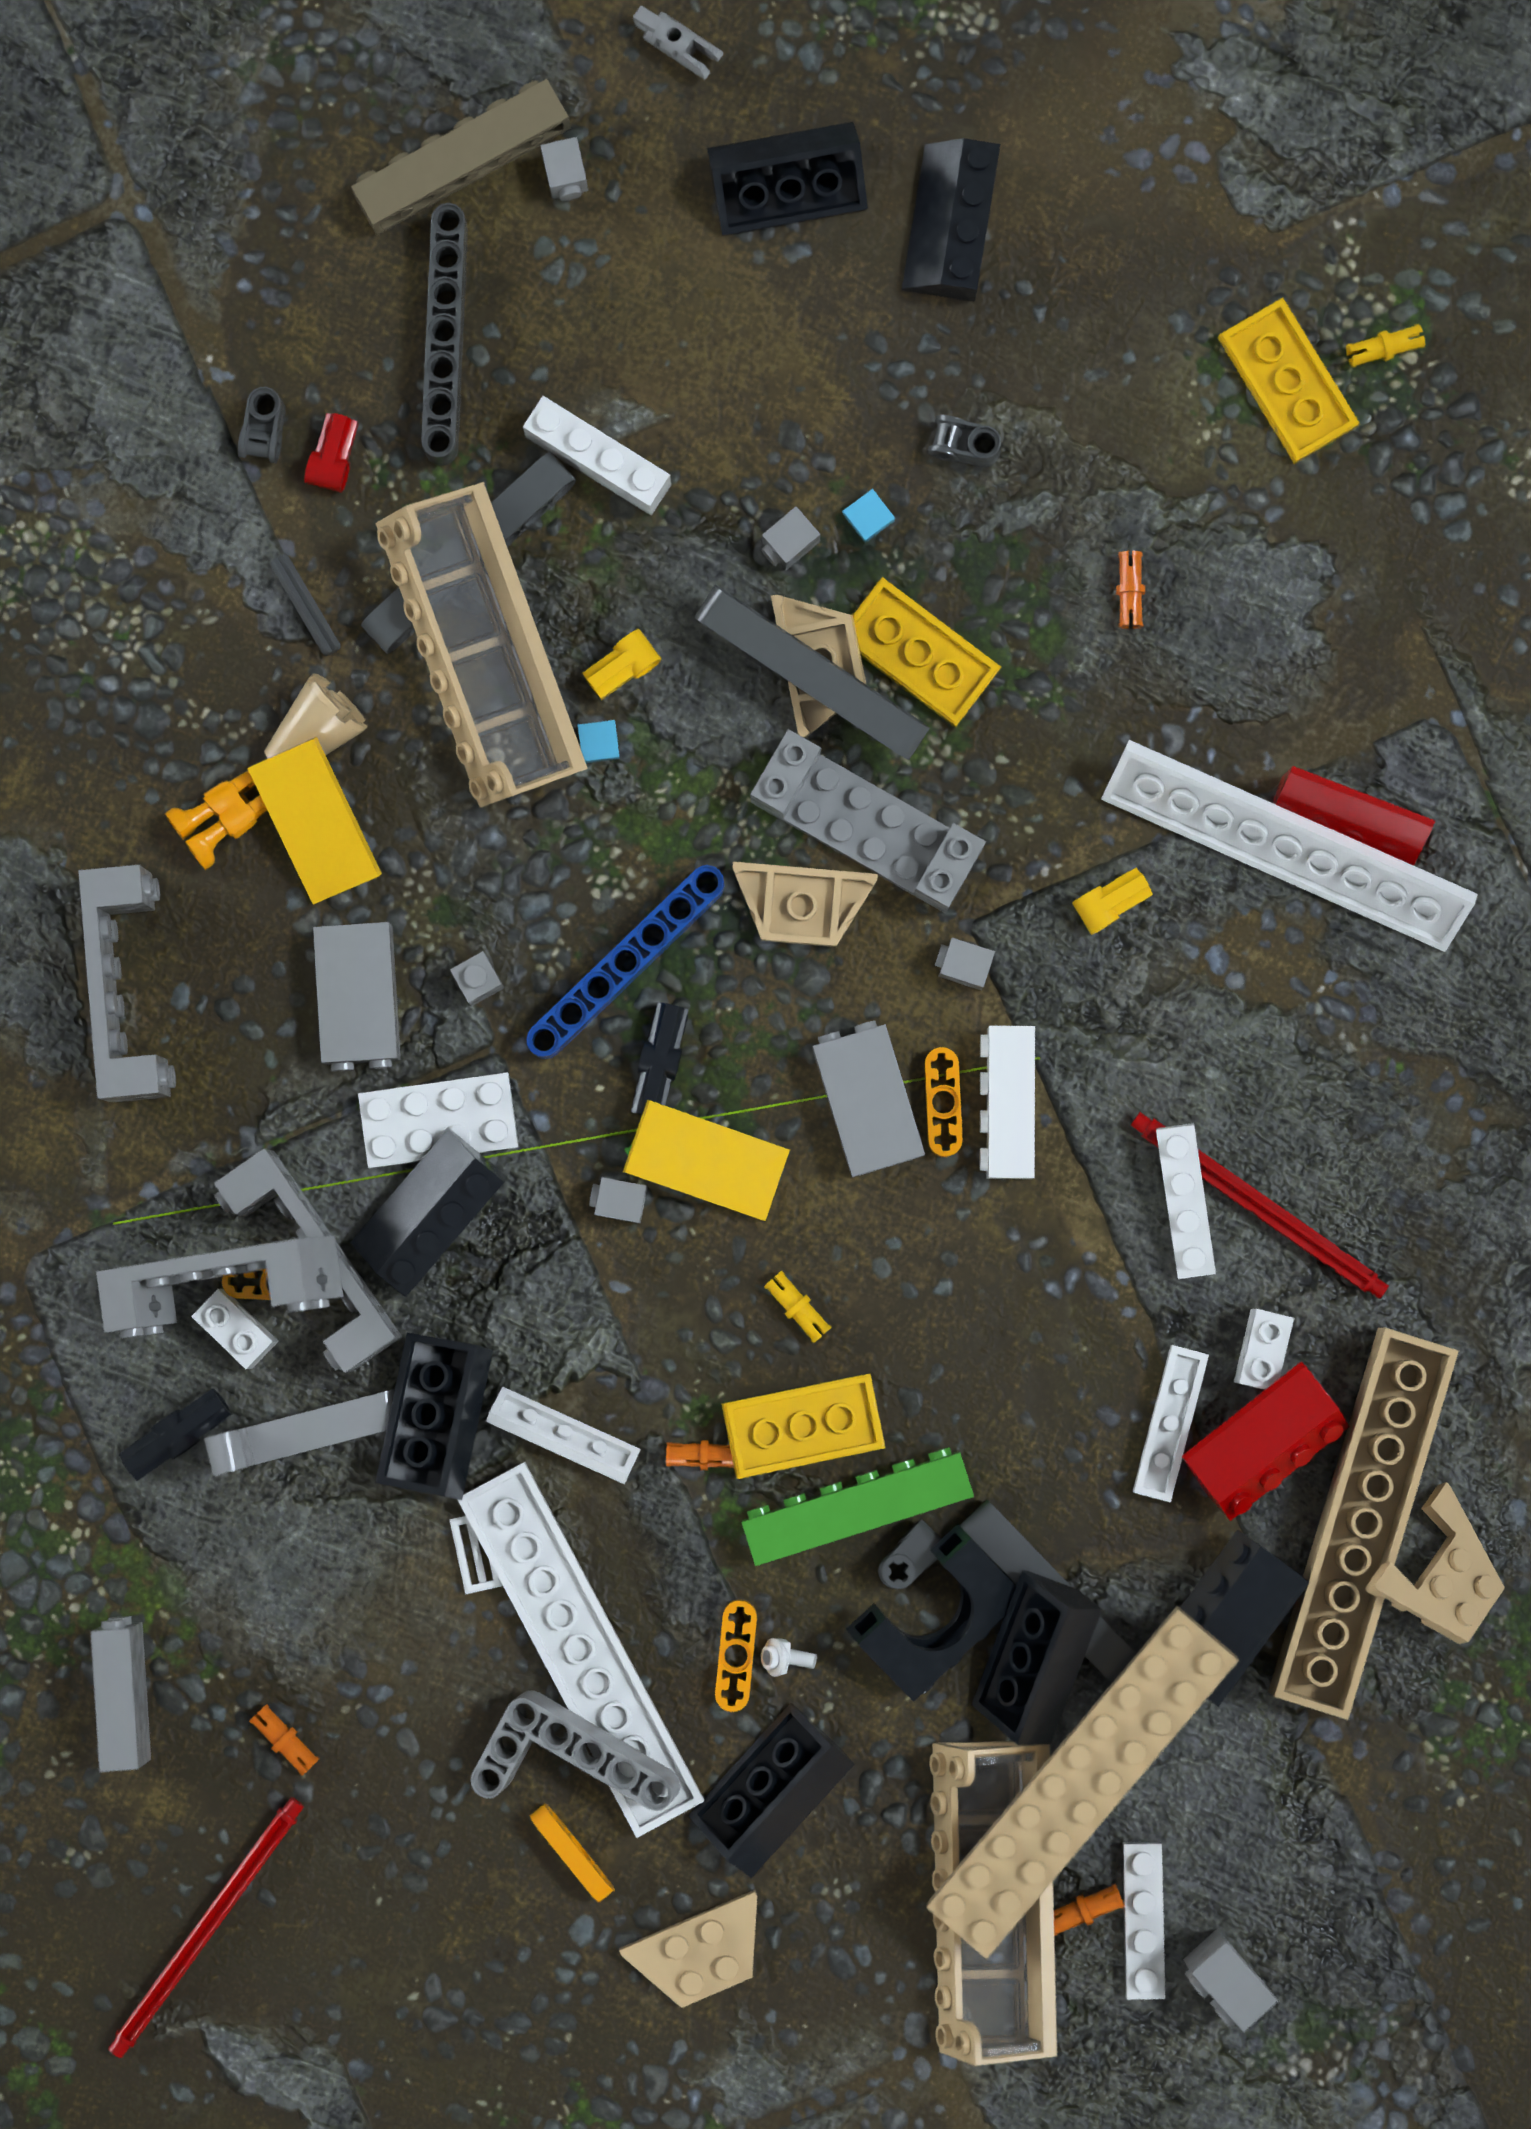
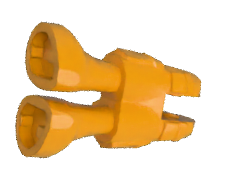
M249 771L242 773L229 782L226 780L203 794L204 803L192 809L171 808L164 813L182 840L190 836L199 825L213 815L219 817V821L208 829L185 841L189 850L204 870L212 867L215 863L213 851L220 840L227 834L236 840L251 829L257 822V819L267 811L260 795L250 802L244 795V793L256 786Z

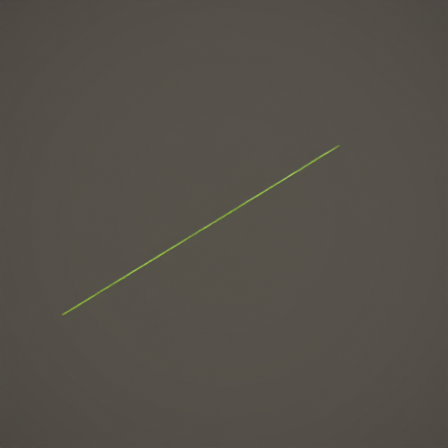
M987 1066L959 1071V1074L987 1069ZM925 1077L906 1080L903 1083L925 1080ZM827 1095L817 1096V1097H812V1098H807V1099H802V1100L800 1099V1100H794V1101H789V1102H783V1103H778V1104H773V1105H768V1106L749 1108V1109H744V1110H739V1111H733V1112H728V1113H723V1114H718V1115H717V1114H716V1115H710V1116L699 1117V1118L709 1119V1118L720 1117V1116H725V1115H730V1114H735V1113H741V1112L743 1113V1112L754 1111V1110H759V1109H764V1108H769V1107H775V1106H780V1105H785V1104L787 1105V1104H793V1103H798V1102H803V1101H809V1100H814V1099H819V1098H824V1097L826 1098ZM632 1129V1130H629V1131L626 1130V1131H621V1132H615V1133H610V1134H605V1135H600V1136H594V1137H587V1138H582V1139H576V1140H571V1141H566V1142H560V1143H555V1144H550V1145H545V1146L542 1145V1146L531 1147V1148H526V1149H521V1150H516V1151H510V1152H505V1153L503 1152V1153L492 1154V1155H487V1156H483V1157H485V1158H491V1157H497V1156H502V1155H507V1154H512V1153H518V1152H523V1151H528V1150L530 1151V1150H536V1149H541V1148H546V1147H552V1146H557V1145H562V1144H567V1143H575V1142L586 1141V1140H591V1139H596V1138H602V1137H607V1136H612V1135H613V1136H614V1135H620V1134H625V1133H630V1132H636L637 1129H634V1130ZM413 1169L392 1172L377 1176L358 1178L332 1184H324L314 1187L303 1188L301 1190L305 1191L315 1188L318 1189L355 1181L357 1182L373 1178H379L399 1173L402 1174L411 1172ZM214 1204V1205L203 1206V1207H196V1208H190V1209H185V1210H180V1211H174V1212H169V1213H164V1214H159V1215L157 1214V1215H151V1216H146V1217H140V1218H135V1219H130V1220H124V1221L114 1222L113 1225L121 1224V1223H126V1222L137 1221V1220H145V1219H150V1218H155V1217H161V1216H166V1215H171V1214H176V1213H181V1212L184 1213V1212H189V1211H195V1210H200V1209H205V1208H210V1207H216V1206H221V1205H220V1204Z

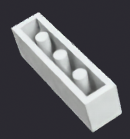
M542 396L523 426L527 439L551 452L559 459L649 515L653 514L671 486L670 474L545 396Z
M989 1026L987 1028V1035H980V1057H987V1072H980V1095H987V1110H980V1133H987V1148H980V1171H987L986 1179H1033L1035 1159V1026Z

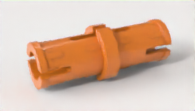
M1129 551L1118 553L1120 585L1116 586V595L1120 596L1119 628L1129 629L1130 613L1133 614V629L1143 627L1142 595L1145 594V585L1142 584L1141 579L1143 556L1141 551H1132V566H1129Z
M701 1440V1444L667 1442L666 1467L691 1466L700 1467V1470L708 1471V1467L734 1468L730 1445L709 1444V1440Z
M266 1704L249 1722L273 1744L271 1749L275 1753L279 1751L297 1769L299 1774L303 1776L319 1760V1757H316L296 1736L298 1731L294 1727L289 1729L269 1708L270 1706Z
M1112 1884V1886L1086 1897L1083 1894L1075 1897L1076 1901L1055 1909L1054 1936L1083 1923H1086L1087 1926L1094 1923L1095 1918L1116 1909L1124 1908L1125 1904L1121 1899L1122 1897L1117 1885Z

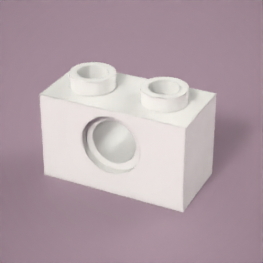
M217 1289L191 1316L245 1369H253L279 1342L235 1298L229 1296L224 1289Z
M1251 1309L1234 1383L1266 1390L1280 1378L1294 1318L1260 1309Z

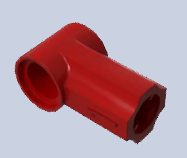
M326 413L316 451L311 452L307 462L304 477L305 483L340 493L343 492L350 470L349 456L359 425L357 421L337 413Z

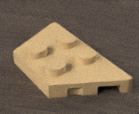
M780 595L771 596L776 625L866 684L853 615ZM788 681L798 735L805 738L837 713Z
M733 862V871L761 941L837 947L877 882L878 874Z
M753 1890L625 1945L619 1949L620 1954L681 2008L752 1978L757 1893Z

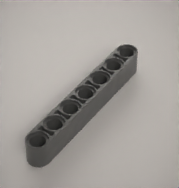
M443 203L433 211L430 236L421 440L429 461L440 466L453 462L457 457L459 447L468 228L463 211L459 206L452 203ZM448 218L459 221L457 228L452 231H445L440 226ZM445 255H454L458 258L456 264L450 268L441 267L439 261ZM451 291L456 294V298L452 303L443 305L437 302V298L442 292ZM447 327L455 331L454 336L448 341L442 342L435 338L436 333L442 328ZM447 364L453 367L452 373L446 378L441 379L433 375L434 370L439 365ZM447 401L451 404V409L445 415H435L432 412V408L437 402ZM442 437L450 441L449 447L443 452H434L430 449L431 443L437 438Z
M551 452L538 459L491 502L507 547L559 501L576 482L574 476ZM461 531L418 569L422 582L471 564V558ZM470 575L426 591L434 614L476 576ZM399 587L377 606L361 624V627L386 654L397 649L415 632L412 622L405 615L403 608L404 599Z
M714 585L694 616L702 624L907 760H910L930 729L922 721L716 585Z
M987 1499L959 1525L1016 1585L1021 1572L1030 1571L1070 1586ZM1099 1617L1085 1656L1112 1683L1136 1653Z

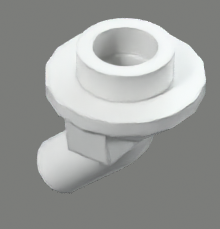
M771 1638L766 1642L765 1647L761 1651V1662L771 1676L776 1677L787 1674L789 1664L814 1669L817 1654L790 1649L791 1643L786 1639Z

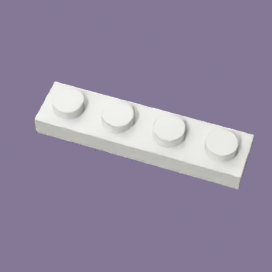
M1194 1123L1156 1128L1178 1279L1216 1274Z
M1170 1345L1132 1492L1171 1502L1182 1461L1181 1456L1185 1450L1206 1369L1208 1354Z
M502 1387L486 1419V1422L622 1484H625L641 1450L505 1387Z
M1122 1842L1123 1902L1125 1904V1997L1127 2000L1165 1999L1162 1843Z

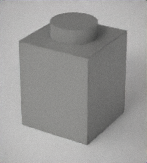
M577 137L540 145L552 199L560 197L562 201L579 198L582 192L588 191Z
M795 506L762 534L764 547L761 551L772 565L776 566L780 563L787 570L820 542V533Z
M951 938L949 946L941 944L934 966L941 968L939 977L982 990L995 951Z
M483 951L450 969L471 1006L504 989L501 980Z
M601 1177L600 1185L593 1184L589 1206L596 1207L594 1214L596 1216L641 1224L648 1187L646 1185Z

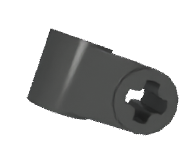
M269 387L256 388L249 394L244 423L239 435L238 456L246 458L247 455L269 458L271 463H277L281 451L282 429L286 411L280 396ZM265 399L275 400V408L270 414H258V406L261 401Z
M936 416L937 430L933 445L928 447L927 453L941 460L958 461L979 467H989L998 461L1001 452V437L994 428L968 422L954 416ZM950 432V436H949L948 443L945 444V443H946V439H947V435H948V433ZM987 439L994 444V449L987 454H982L976 451L974 445L979 440Z
M922 1518L903 1535L898 1544L879 1564V1578L889 1588H906L937 1560L930 1550L942 1538ZM891 1563L895 1565L904 1564L905 1567L902 1573L905 1577L903 1580L898 1578L890 1580L889 1576L892 1571L889 1565Z

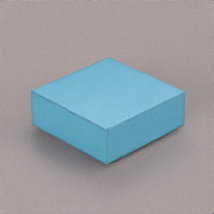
M873 489L843 510V515L865 543L895 521L893 514Z
M615 720L578 725L580 748L586 763L620 759Z

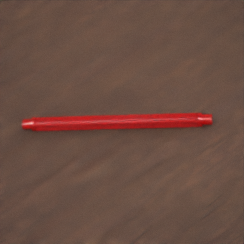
M1139 1112L1130 1126L1142 1133L1141 1137L1159 1148L1156 1128L1166 1126L1155 1118L1151 1120ZM1198 1149L1203 1180L1247 1211L1255 1214L1260 1220L1320 1262L1331 1267L1336 1273L1364 1293L1368 1291L1378 1299H1381L1389 1285L1380 1280L1377 1273L1348 1253L1346 1254L1331 1241Z
M290 1797L284 1807L276 1811L277 1815L122 2028L116 2031V2038L108 2047L113 2055L122 2058L130 2047L135 2046L137 2038L291 1826L297 1823L298 1820L296 1818L304 1808L300 1801Z

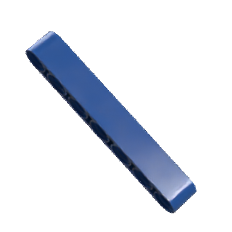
M710 865L700 866L695 869L529 1030L526 1040L530 1051L542 1059L553 1058L562 1051L721 897L724 891V879L720 870ZM703 875H712L717 879L718 887L712 893H702L697 888V881ZM676 901H685L690 905L691 912L685 919L679 920L671 916L669 912L670 907ZM649 927L660 928L664 933L662 942L655 946L644 943L642 937L645 930ZM622 953H631L637 959L636 966L630 972H622L616 968V959ZM595 979H604L609 983V992L603 998H593L589 994V985ZM568 1005H577L582 1009V1018L576 1024L569 1025L562 1021V1011ZM542 1031H549L555 1037L554 1045L548 1051H540L536 1049L534 1044L535 1037Z

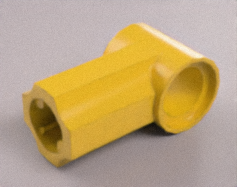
M637 629L622 638L613 647L611 653L596 662L582 674L602 701L632 678L638 679L647 674L661 662L662 658L643 632Z
M1136 867L1106 886H1098L1073 901L1072 904L1090 934L1093 935L1120 918L1119 915L1151 897L1153 893L1145 877Z

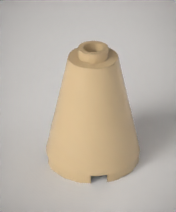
M312 674L304 684L264 752L267 758H270L317 737L325 755L361 734L367 728V725L363 724L365 718L341 691L336 693L326 688L331 682L318 674Z

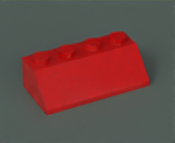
M1292 766L1282 776L1272 802L1413 866L1436 821L1295 766Z
M1301 1361L1181 1457L1204 1492L1229 1521H1232L1238 1515L1247 1512L1253 1503L1268 1491L1277 1488L1283 1479L1298 1467L1306 1465L1313 1455L1323 1447L1336 1441L1349 1428V1425L1340 1409Z

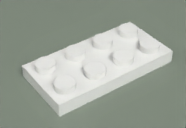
M508 1072L358 1093L369 1169L419 1162L448 1128L453 1130L479 1153L519 1148Z

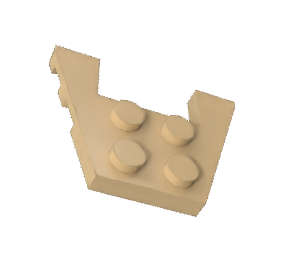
M1445 1482L1437 1485L1421 1509L1443 1531L1447 1538L1413 1586L1392 1562H1388L1380 1566L1365 1589L1375 1597L1382 1596L1391 1601V1606L1402 1612L1408 1611L1421 1618V1623L1452 1641L1463 1644L1470 1641L1505 1587L1451 1486Z

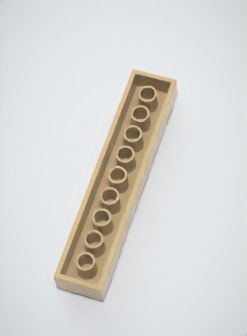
M1378 1327L1350 1418L1349 1428H1347L1303 1574V1578L1310 1583L1294 1604L1268 1692L1274 1697L1346 1720L1349 1719L1385 1599L1382 1596L1375 1597L1368 1593L1365 1588L1382 1564L1392 1562L1395 1565L1457 1359L1458 1350L1388 1328Z
M1176 1606L929 1899L927 1908L987 1959L1238 1662L1237 1656L1180 1607Z

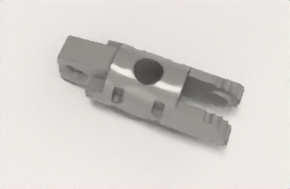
M640 6L633 16L635 26L646 33L643 37L644 40L704 80L710 72L703 63L692 57L695 50H699L715 61H719L724 54L723 51L664 12H661L658 16Z

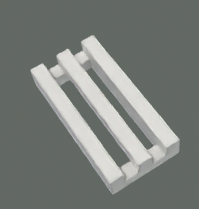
M467 1517L450 1519L465 1594L503 1586L491 1562L490 1567L493 1580L487 1581L478 1538ZM467 1524L479 1580L478 1584L472 1585L459 1525Z

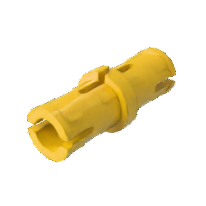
M1416 324L1392 333H1388L1385 330L1378 332L1377 337L1353 344H1346L1347 356L1353 355L1351 359H1348L1349 363L1353 368L1381 358L1384 361L1393 359L1395 354L1424 348L1425 337H1417L1423 330L1420 324Z
M780 1271L774 1279L783 1290L780 1289L773 1279L764 1288L768 1289L787 1311L784 1313L788 1319L792 1317L811 1338V1341L815 1343L822 1335L812 1323L815 1324L823 1335L832 1327L811 1306L809 1296L807 1294L803 1296L784 1275V1272Z

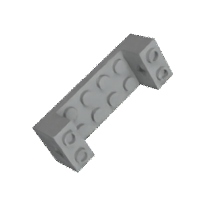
M789 729L750 794L752 804L873 873L878 874L880 877L945 914L986 844V841L955 823L952 824L951 828L947 827L822 756L821 747Z
M141 865L78 870L97 1098L113 1103L171 1097L170 1088L176 1087V1075L174 1066H168L167 1059L158 1055L122 1058V1055H126L128 1052L126 1033L120 1032L119 1017H124L125 1009L123 996L121 994L117 995L116 980L121 979L119 957H114L113 943L118 942V927L116 920H111L110 916L155 911L154 901L160 900L158 879L152 878V873Z
M266 1148L262 1149L214 1183L219 1190L214 1196L226 1213L231 1212L235 1215L247 1217L278 1195L274 1202L286 1218L290 1217L296 1220L300 1226L296 1230L299 1238L333 1236L275 1151ZM336 1241L341 1284L344 1290L341 1299L352 1313L355 1311L361 1315L323 1341L328 1348L323 1351V1354L335 1371L342 1369L344 1373H348L361 1367L403 1336Z
M335 1236L292 1239L98 1271L96 1275L104 1333L120 1331V1338L164 1333L163 1325L177 1323L172 1285L188 1283L199 1279L220 1278L223 1275L251 1273L261 1269H267L272 1306L287 1305L288 1312L330 1307L329 1299L343 1297Z

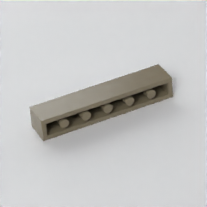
M548 79L540 83L538 81L527 83L519 90L518 95L507 101L506 99H499L487 107V112L476 118L472 116L466 117L456 123L454 130L443 136L440 134L433 135L421 144L420 149L410 154L407 152L398 154L389 161V166L378 172L375 170L368 171L358 177L356 184L352 185L351 188L376 235L571 129L569 116Z

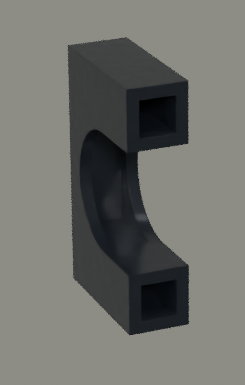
M958 1524L930 1550L956 1578L960 1587L959 1607L954 1617L946 1626L929 1635H910L900 1630L873 1603L846 1628L856 1643L913 1702L922 1694L927 1693L933 1687L935 1681L949 1668L956 1666L971 1647L987 1637L990 1630L1005 1616L1016 1588L1013 1582Z

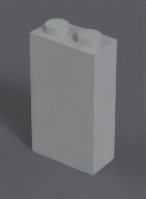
M389 922L313 927L321 1063L331 1065V1071L354 1070V1063L368 1062L369 1069L391 1068L392 1061L401 1060L393 926Z
M875 1020L855 1026V1033L845 1037H841L839 1031L818 1037L819 1044L812 1048L852 1178L925 1156L886 1024L877 1027Z
M131 1616L111 1617L106 1621H101L102 1626L91 1631L100 1772L139 1769L151 1760L143 1622L132 1623Z

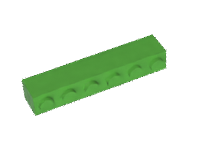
M950 1447L929 1453L930 1460L915 1465L914 1458L893 1464L894 1472L879 1476L878 1471L874 1470L856 1476L857 1484L843 1488L841 1482H836L819 1488L821 1495L806 1499L805 1493L784 1499L785 1506L770 1511L769 1505L747 1511L748 1518L742 1520V1526L755 1566L974 1497L961 1453L959 1451L952 1453Z

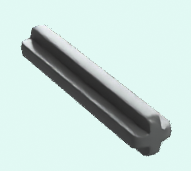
M287 554L278 556L271 561L272 569L324 656L332 655L341 648L339 641Z

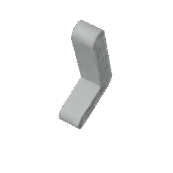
M395 1389L206 1437L204 1440L213 1476L386 1431Z
M526 1691L510 1703L471 1776V1786L480 1797L493 1798L499 1795L512 1782L534 1741L650 1810L659 1811L667 1808L680 1791V1780L671 1769L536 1691ZM521 1703L528 1704L533 1708L534 1719H527L522 1715L520 1711ZM553 1723H560L566 1727L568 1732L567 1739H562L555 1735ZM503 1736L511 1737L516 1742V1752H510L504 1747ZM586 1742L595 1743L600 1748V1758L591 1757L587 1753ZM619 1762L629 1763L634 1769V1777L624 1776L619 1770ZM486 1769L497 1773L499 1785L491 1784L485 1777ZM658 1781L663 1783L668 1791L667 1797L656 1795L652 1789V1782Z

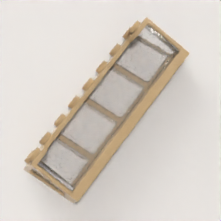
M484 482L404 506L378 521L376 526L379 544L386 550L391 564V577L401 591L404 599L403 608L405 615L412 622L415 629L418 650L426 659L430 670L431 686L438 693L441 700L444 721L452 730L457 744V757L466 768L470 779L469 789L472 796L478 801L479 807L490 805L588 769Z
M1013 1741L932 1743L933 1754L930 1757V1770L933 1774L934 1792L931 1795L930 1804L934 1813V1832L932 1833L931 1844L935 1852V1870L932 1875L935 1891L940 1888L1050 1757V1744L1017 1745ZM1053 1881L987 1959L933 1913V1923L937 1930V1948L934 1951V1962L938 1969V1986L935 1990V2002L939 2014V2025L936 2028V2041L939 2046V2052L974 2066L1056 2057Z

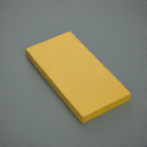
M1283 297L1219 334L1218 340L1294 464L1359 426L1360 422Z
M883 577L853 614L861 657L955 728L1001 669L1000 665Z
M317 737L247 768L313 905L377 878L382 874Z
M647 1100L623 1172L766 1221L790 1150Z
M871 1374L722 1403L736 1479L885 1448Z

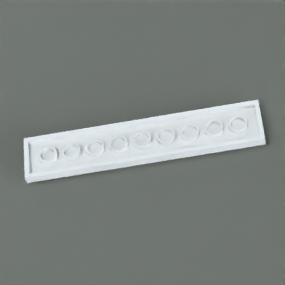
M1131 740L1128 741L1101 798L1105 802L1446 952L1473 908L1478 895Z
M523 1462L464 1494L462 1500H458L567 1708L677 1774L680 1780L679 1794L667 1808L659 1811L650 1810L610 1787L636 1838L704 1802V1797L527 1464ZM586 1742L593 1757L600 1758V1748L595 1743ZM619 1762L620 1772L626 1777H634L633 1767L629 1763ZM658 1781L652 1782L654 1793L660 1797H667L668 1791L666 1786Z

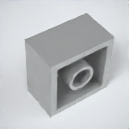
M1218 1929L1211 1933L1183 1959L1189 1968L1184 1973L1189 1982L1203 1998H1206L1209 1994L1214 1998L1210 2004L1229 2028L1236 2023L1245 2032L1278 2002L1268 1986Z

